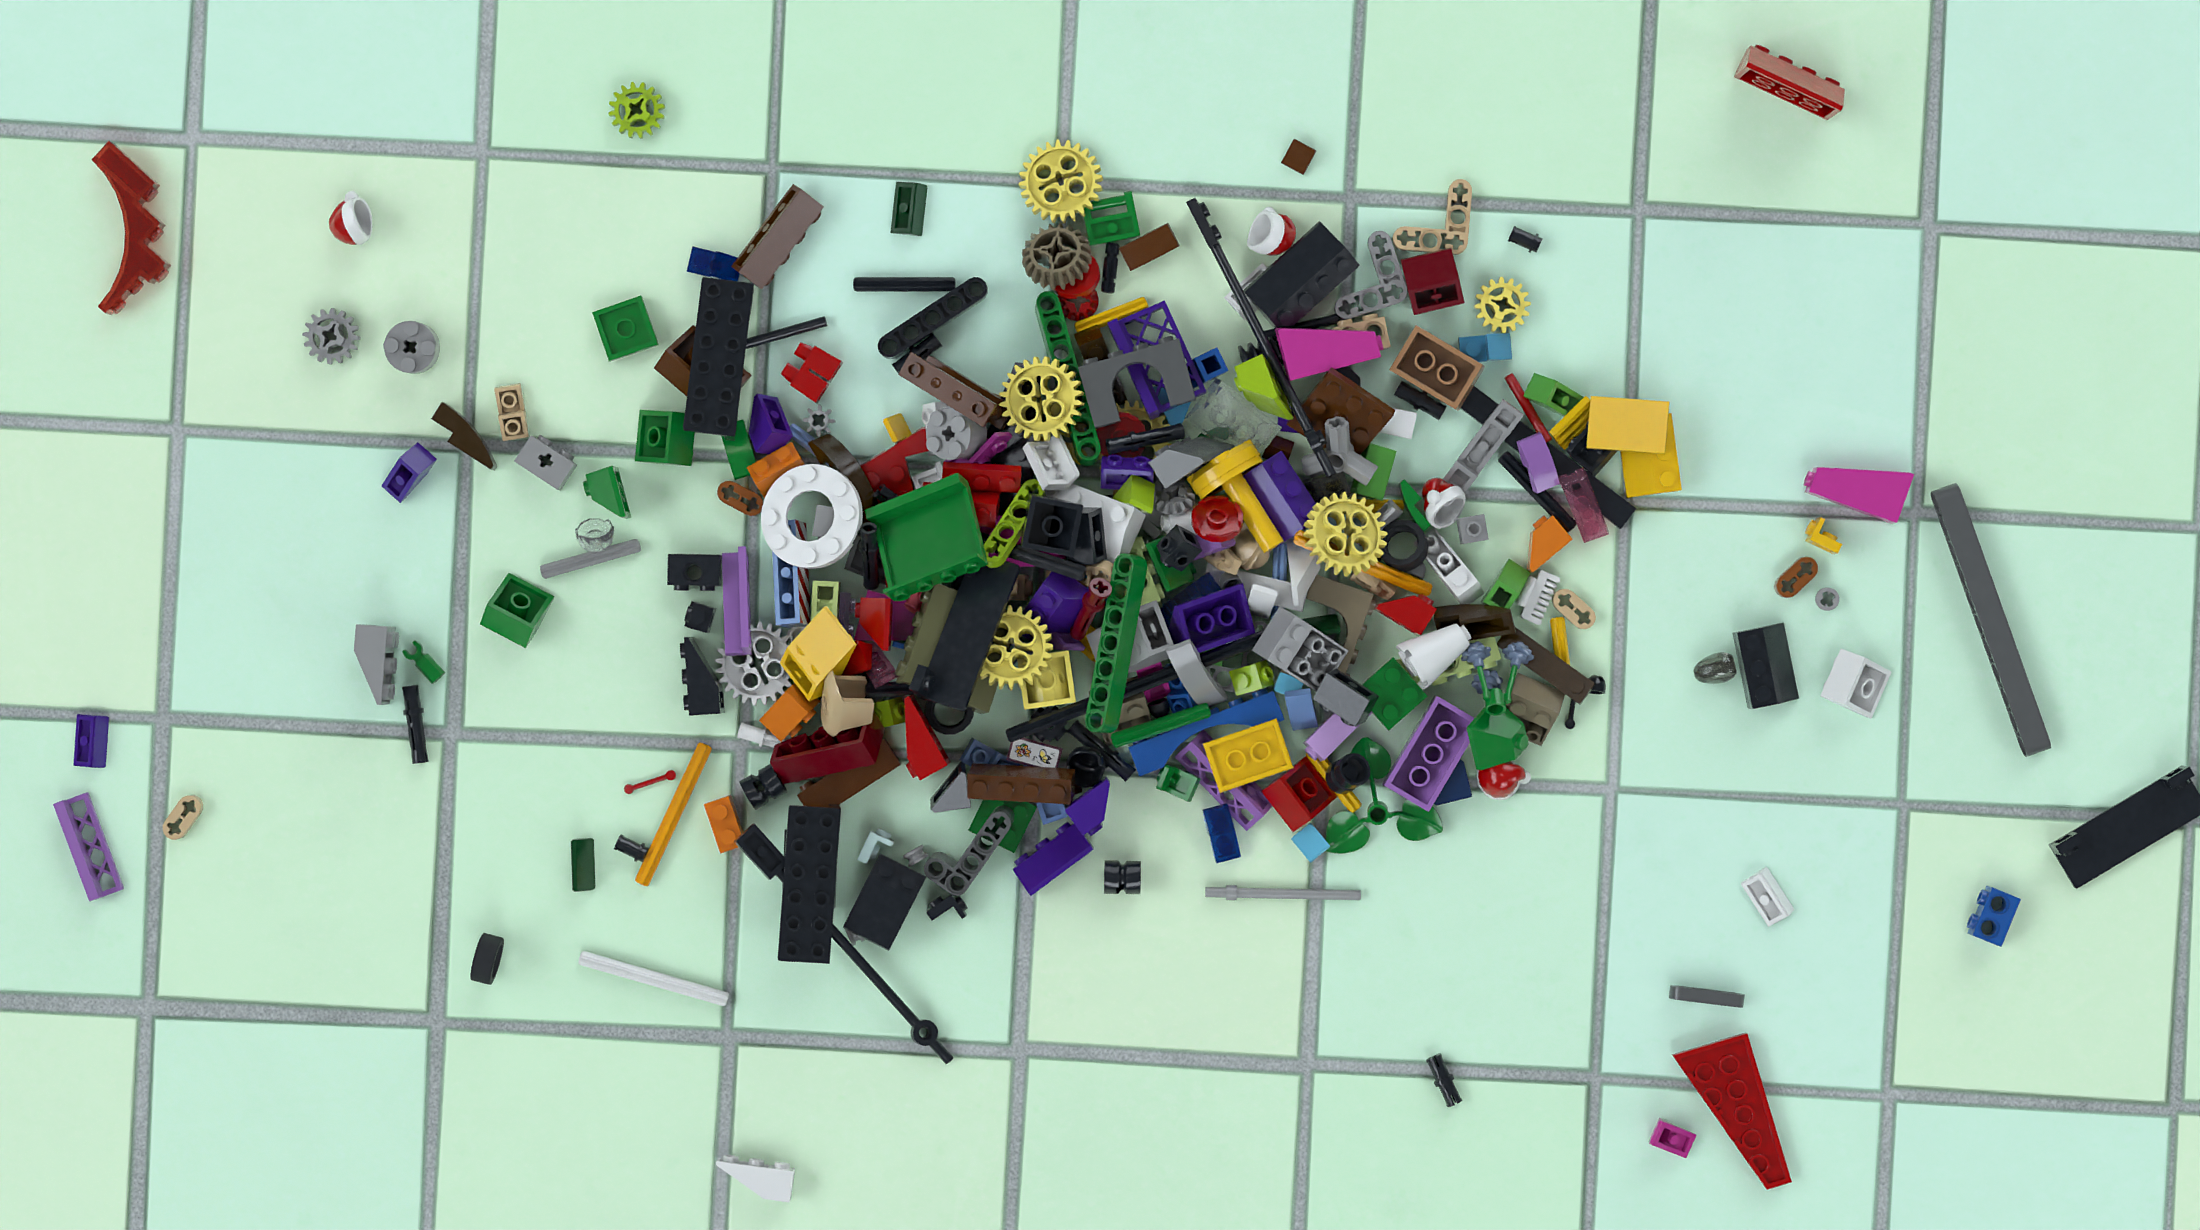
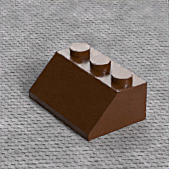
M694 325L665 350L654 367L657 372L686 397L696 329ZM744 368L741 388L752 376Z

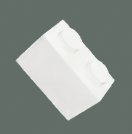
M1840 649L1820 696L1871 719L1891 675V671L1863 656Z

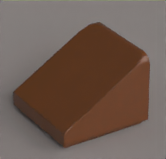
M1293 139L1281 164L1304 175L1316 150Z

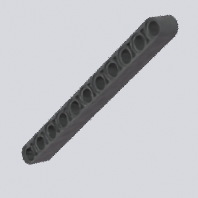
M1957 483L1931 491V499L2021 751L2025 757L2048 750L2051 748V742L1962 492Z

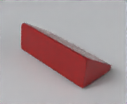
M859 640L854 641L857 645L841 676H855L872 669V644Z

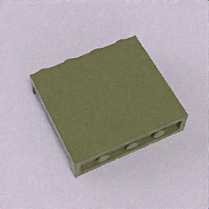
M938 584L933 586L931 590L921 593L920 601L922 605L920 611H917L913 617L912 626H914L912 635H909L905 641L904 650L906 653L903 661L900 660L895 671V675L898 676L896 683L910 685L918 664L929 667L957 595V590ZM998 628L995 636L1005 637L1008 631L1004 628ZM1011 644L1006 648L1007 652H1009ZM993 652L988 655L987 659L991 662H998L1002 656L997 652ZM979 675L967 706L979 714L989 713L998 686L997 681L992 686L989 685V676L981 680Z

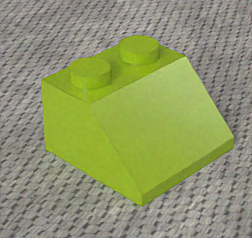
M1263 354L1234 367L1237 377L1234 378L1235 384L1240 392L1243 391L1248 403L1253 402L1258 410L1287 420L1294 418L1287 398Z

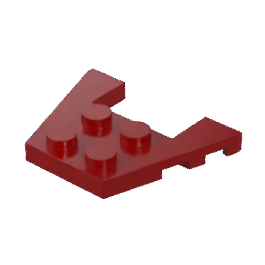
M926 426L921 427L907 438L905 437L886 451H882L860 465L874 493L877 489L881 490L879 488L881 484H885L887 488L898 496L914 490L906 457L929 451L926 446Z

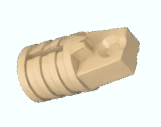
M1229 548L1203 557L1204 560L1218 570L1233 575L1237 574L1242 564V561Z
M1352 571L1349 577L1351 581H1354L1368 592L1387 601L1392 598L1398 588L1396 585L1362 571L1357 576Z

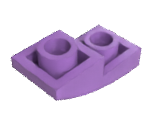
M1538 432L1517 441L1522 465L1528 469L1533 491L1540 493L1559 485L1557 471L1542 433Z

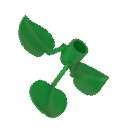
M1369 737L1361 738L1354 745L1351 753L1362 755L1370 765V777L1368 780H1370L1373 802L1368 806V817L1361 818L1360 820L1351 811H1340L1330 818L1326 828V841L1331 847L1326 851L1342 854L1359 850L1368 842L1370 837V831L1363 824L1364 822L1382 825L1388 818L1400 816L1396 823L1397 830L1407 840L1420 841L1443 831L1442 822L1433 806L1428 812L1411 801L1405 800L1402 805V811L1388 812L1387 805L1382 801H1378L1374 778L1381 779L1389 773L1391 757L1382 745Z

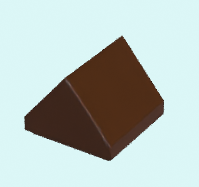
M1270 433L1261 458L1269 459L1282 451L1287 460H1289L1295 442Z

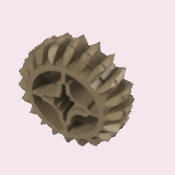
M1049 223L1047 230L1040 227L1038 235L1031 233V240L1025 241V249H1022L1023 267L1025 268L1026 275L1032 278L1034 284L1040 282V286L1043 289L1050 285V288L1054 291L1056 286L1060 285L1064 290L1065 284L1070 283L1074 286V279L1082 280L1083 273H1088V264L1092 262V251L1088 239L1082 236L1079 229L1074 230L1071 225L1064 229L1061 223H1059L1057 228H1053ZM1063 244L1068 245V246H1071V247L1074 248L1075 250H1071L1070 247H1065V246H1063Z

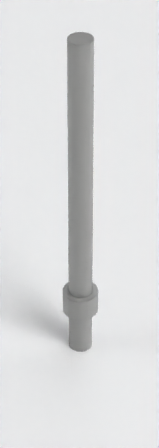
M1226 885V887H1205V897L1226 898V900H1237V898L1361 900V890L1237 888V885Z

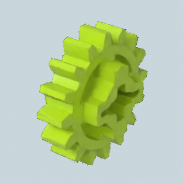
M631 82L630 89L622 85L621 94L613 93L617 98L616 102L609 101V105L614 110L608 112L610 117H616L612 125L614 127L621 125L619 132L623 134L627 130L629 138H633L634 134L637 133L639 138L643 139V132L646 131L649 135H653L651 128L654 126L660 129L661 126L657 121L658 119H665V116L660 113V110L665 109V105L658 104L662 99L661 95L653 96L655 88L650 87L646 90L644 82L640 84L639 88L636 87L634 82ZM632 94H640L638 98H628ZM650 101H652L654 106L653 116L649 113L648 110ZM621 105L625 107L626 112L623 120L620 115ZM641 105L640 109L643 111L642 114L639 115L636 113L634 116H632L634 114V112L631 110L632 107H639ZM638 122L646 123V125L641 127H632Z

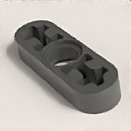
M1670 985V999L1743 1008L1745 994Z

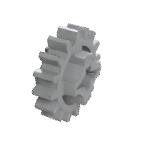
M331 308L329 314L324 309H321L320 317L312 314L311 317L314 322L312 324L305 323V326L309 328V332L302 333V336L309 338V341L305 342L304 346L312 347L309 355L315 356L318 354L317 361L321 363L327 358V364L329 365L333 364L334 359L340 364L343 363V356L352 358L349 351L351 349L358 350V347L354 345V341L361 340V337L354 334V332L359 330V326L351 325L354 318L350 316L345 319L346 312L342 310L337 315L335 308ZM333 319L329 325L320 326L322 322ZM343 325H345L348 331V339L345 338L344 333L342 331L344 328ZM328 332H334V335L337 336L335 341H329V338L326 337ZM315 334L319 336L321 342L319 347L315 341ZM344 347L341 351L330 354L333 348Z

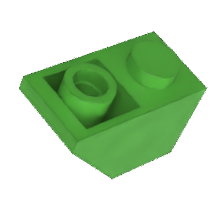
M1508 559L1482 598L1481 603L1510 609L1531 572Z

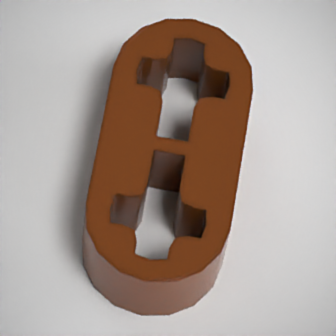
M725 481L719 485L717 495L723 503L749 516H757L762 512L764 501L758 494L733 481ZM731 485L734 486L733 491L740 495L739 499L729 497L726 500L724 498L725 493L722 492L723 488H729ZM743 497L748 500H752L755 497L759 508L757 510L752 509L749 512L747 510L748 505L741 502Z
M1811 557L1797 559L1775 581L1774 588L1776 593L1784 598L1796 595L1817 574L1818 565L1816 561ZM1801 562L1804 564L1810 563L1809 570L1811 573H1803L1798 577L1796 574L1802 569L1800 566ZM1794 578L1796 581L1790 586L1792 591L1782 592L1783 584L1781 582L1783 580L1788 582Z

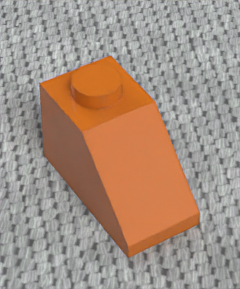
M1543 515L1533 524L1535 529L1530 532L1527 570L1531 573L1573 540L1553 515L1548 518Z

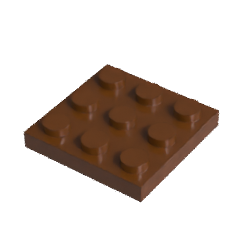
M1332 367L1301 403L1315 431L1321 430L1325 439V422L1327 419H1332L1336 416L1344 417L1349 422L1350 443L1354 447V452L1361 455L1395 413V409ZM1293 413L1294 418L1288 420L1286 425L1305 437Z

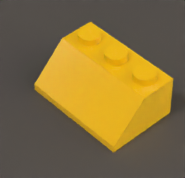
M1669 413L1665 454L1620 451L1626 498L1682 490L1672 413Z

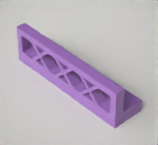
M746 546L738 547V552L722 553L726 656L752 655L749 554Z
M1203 729L1175 758L1189 773L1201 778L1199 783L1247 831L1272 808V805L1255 782L1227 790L1233 795L1234 800L1227 799L1223 792L1219 793L1216 782L1210 781L1205 776V771L1212 773L1203 743L1214 739ZM1190 750L1197 758L1198 763L1191 762L1185 754ZM1241 808L1247 809L1254 817L1249 821L1241 813Z
M86 792L54 803L53 806L88 900L93 901L123 890L124 886L89 793ZM84 799L87 811L84 817L81 818L74 814L71 804ZM85 824L94 827L96 831L93 842L84 839L81 832ZM94 848L104 853L105 860L102 866L92 863L90 856ZM107 864L109 866L110 871L105 869ZM95 868L100 870L98 875L95 871ZM103 872L113 877L116 887L103 891L100 884Z

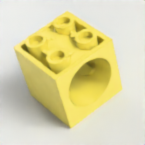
M1069 650L1049 653L1052 655V660L1044 661L1048 665V670L1039 669L1042 678L1032 676L1033 685L1023 681L1024 686L1021 691L1024 710L1076 702ZM1021 658L1017 659L1018 668L1025 667L1027 661Z

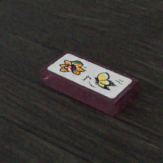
M1022 738L1010 743L1006 760L1033 767L1058 768L1063 748Z

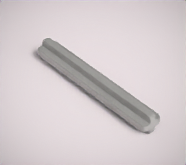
M632 539L541 565L540 572L542 577L547 579L641 551V546L638 539Z

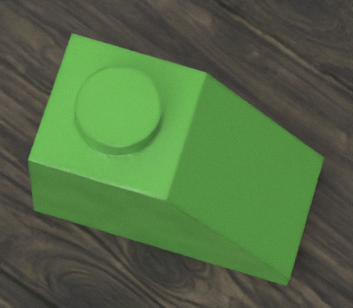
M1536 373L1533 374L1524 393L1525 398L1563 417L1584 398L1560 382Z

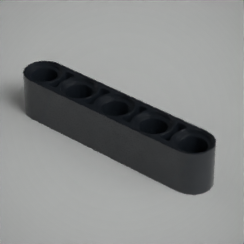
M979 277L970 278L879 339V353L886 359L897 358L909 350L910 347L915 346L930 336V334L950 323L986 298L988 294L986 282ZM973 283H979L983 286V293L980 296H972L969 293V287ZM957 297L962 301L959 310L952 311L947 307L950 298ZM935 311L940 315V321L936 325H929L926 322V316L929 312ZM908 326L918 328V336L915 339H907L904 336V331ZM887 340H893L897 344V349L892 354H887L883 351V344Z

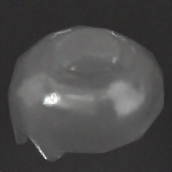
M589 518L579 524L575 529V535L581 548L589 552H601L613 543L615 530L609 519L604 521L599 518Z

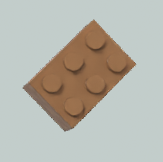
M1416 325L1389 370L1459 411L1485 366Z

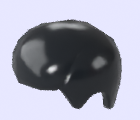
M1089 746L1076 747L1069 754L1066 761L1068 769H1075V785L1083 788L1094 787L1101 781L1105 771L1104 756L1096 748Z

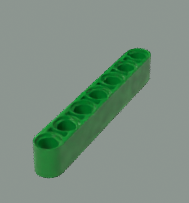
M1044 291L1038 295L1036 300V317L1046 353L1050 359V365L1054 359L1060 360L1059 368L1063 364H1067L1069 367L1066 373L1075 372L1074 381H1081L1076 390L1084 392L1082 396L1077 397L1084 405L1076 408L1081 413V416L1073 415L1072 418L1076 423L1086 424L1088 430L1078 432L1074 425L1069 423L1067 427L1077 461L1083 466H1092L1098 460L1101 451L1100 443L1059 298L1054 292ZM1044 301H1049L1053 304L1054 308L1045 310L1040 304ZM1055 325L1060 328L1061 332L1053 335L1048 332L1047 328ZM1056 350H1064L1068 356L1064 359H1059L1054 355V352ZM1053 377V378H1054V381H1055L1056 388H1057V386H1058V381H1057L1056 377ZM1082 448H1092L1095 452L1094 456H1084L1081 452Z
M1124 553L1118 555L1114 561L1110 581L1112 592L1107 598L1085 717L1086 727L1092 732L1112 733L1119 725L1147 573V562L1138 555Z

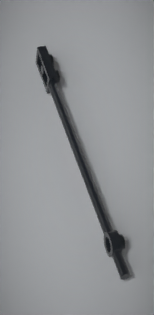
M1196 198L1187 201L1186 203L1208 247L1211 249L1326 477L1334 476L1336 471L1323 445L1327 444L1321 430L1315 431L1221 248L1218 240L1222 236L1215 224L1211 226L1207 219L1211 215L1204 202L1199 203Z
M756 824L750 825L734 842L768 880H771L776 875L783 883L785 857ZM833 924V940L912 1026L910 1031L912 1040L918 1045H929L945 1064L951 1062L954 1057L937 1040V1026L930 1020H919ZM924 1027L927 1033L924 1037H921L919 1031Z

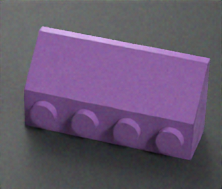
M1434 695L1382 785L1429 812L1470 743L1466 727L1474 720V717Z

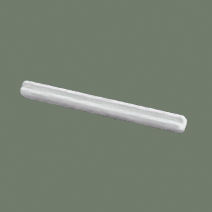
M582 951L579 957L578 964L721 1006H725L728 1002L729 993L586 951Z

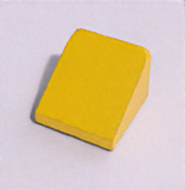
M901 413L883 419V423L893 443L897 444L900 440L912 435Z

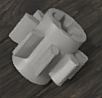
M818 404L817 411L814 412L808 408L810 416L803 419L804 422L810 424L807 432L809 433L815 429L817 430V437L821 436V431L823 430L831 433L828 426L830 423H836V420L829 419L828 417L832 410L828 409L826 412H823L821 404ZM815 415L820 417L825 415L823 419L825 425L823 427L820 425L814 427Z

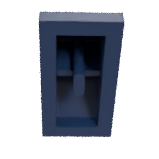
M1461 759L1434 802V805L1438 806L1472 797L1465 764Z

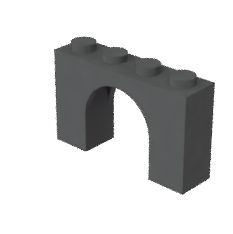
M1173 336L1158 339L1159 344L1149 347L1148 343L1134 346L1133 352L1123 354V350L1107 354L1108 359L1098 361V358L1095 357L1082 361L1083 366L1078 367L1096 429L1121 422L1114 398L1113 386L1118 374L1124 368L1133 364L1149 365L1161 374L1171 408L1196 401L1179 338L1174 340Z

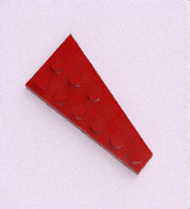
M1745 1032L1671 1054L1763 1186L1768 1190L1791 1183L1790 1174L1748 1034Z

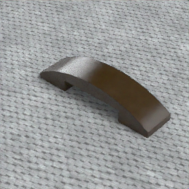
M826 434L810 441L808 445L820 465L827 463L830 468L846 476L855 486L862 504V524L870 522L866 518L865 510L878 505V502L873 497L874 491L859 463L849 450L831 434Z

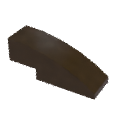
M441 402L431 419L452 432L447 442L487 468L495 471L497 464L481 435L457 410L447 403Z
M1479 604L1435 607L1437 609L1434 613L1436 629L1439 630L1453 624H1457L1459 627L1464 625L1471 636V639L1468 641L1516 633L1511 609Z

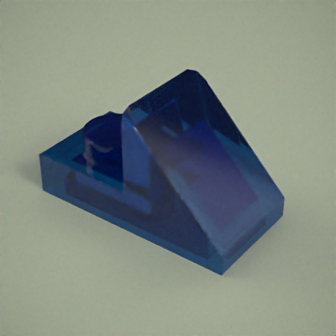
M692 246L686 272L731 281H739L740 273L731 267L738 257Z

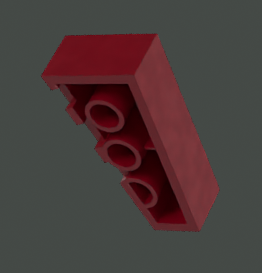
M873 709L872 723L842 730L834 737L829 735L821 726L810 736L803 733L776 744L772 752L770 764L782 784L800 782L860 767H868L876 764L885 728Z

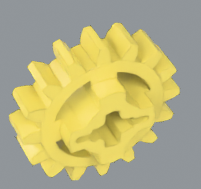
M1500 277L1497 284L1491 279L1489 280V288L1484 285L1480 287L1483 295L1476 294L1475 296L1480 303L1474 305V309H1480L1481 312L1476 318H1484L1483 327L1488 324L1492 325L1491 332H1495L1497 327L1500 328L1501 333H1506V327H1509L1513 332L1516 330L1515 323L1522 326L1524 321L1521 317H1528L1530 314L1524 310L1525 307L1531 305V302L1524 301V298L1529 293L1520 292L1522 288L1521 283L1516 287L1513 286L1514 279L1512 278L1507 283H1504V278ZM1503 288L1500 295L1496 297L1489 295L1491 291ZM1512 293L1517 296L1519 305L1514 303L1511 297ZM1504 299L1506 300L1505 305L1509 306L1508 308L1510 309L1505 308L1501 312L1495 302H1500ZM1485 305L1491 308L1492 318L1487 314ZM1508 314L1516 316L1509 322H1502L1504 316Z

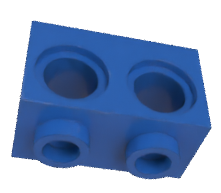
M1986 886V889H1982L1978 895L1976 903L1979 906L1976 913H1972L1967 922V928H1969L1967 934L2002 947L2021 899ZM1999 896L2002 900V906L1998 910H1993L1991 901ZM1989 920L1992 923V930L1988 934H1983L1981 926L1985 921Z

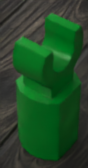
M414 640L412 643L417 648L416 653L411 655L407 650H403L402 653L407 659L414 660L418 670L431 684H434L445 672L428 653L426 655L423 653L422 644Z

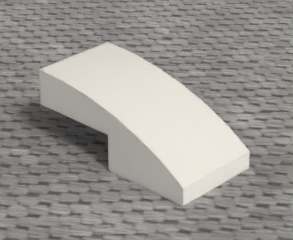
M1253 584L1247 599L1251 615L1268 619L1278 591Z

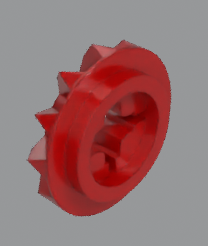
M1093 290L1085 297L1081 296V298L1090 300V302L1081 303L1079 312H1076L1075 303L1067 301L1068 298L1058 295L1063 315L1072 321L1078 322L1091 317L1098 308L1099 298L1096 290Z

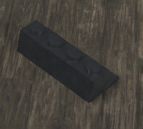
M1319 221L1243 291L1273 328H1292L1355 271L1360 264L1346 247Z

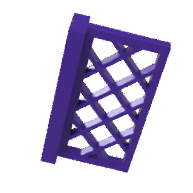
M1165 300L1121 320L1116 318L1107 322L1118 351L1123 350V354L1133 352L1134 344L1131 339L1137 341L1136 345L1148 343V345L1154 346L1159 344L1158 339L1163 337L1164 332L1174 335L1176 339L1179 338L1184 358L1187 361V368H1190L1193 374H1189L1190 379L1196 381L1199 387L1198 390L1194 391L1195 397L1197 398L1207 393ZM1163 309L1166 315L1163 326L1149 322L1152 313ZM1134 321L1144 324L1139 337L1128 333L1125 325ZM1168 322H1169V324H1170L1172 330L1169 329V328H1166L1167 325H1168ZM1147 326L1161 330L1156 343L1143 338ZM1143 364L1130 365L1126 368L1150 421L1160 417L1159 414L1172 409L1169 402L1161 405L1158 399L1161 388L1166 389L1163 384V378L1161 377L1160 382L1149 379L1147 375L1151 367L1149 365L1144 368ZM1152 385L1158 386L1156 392Z

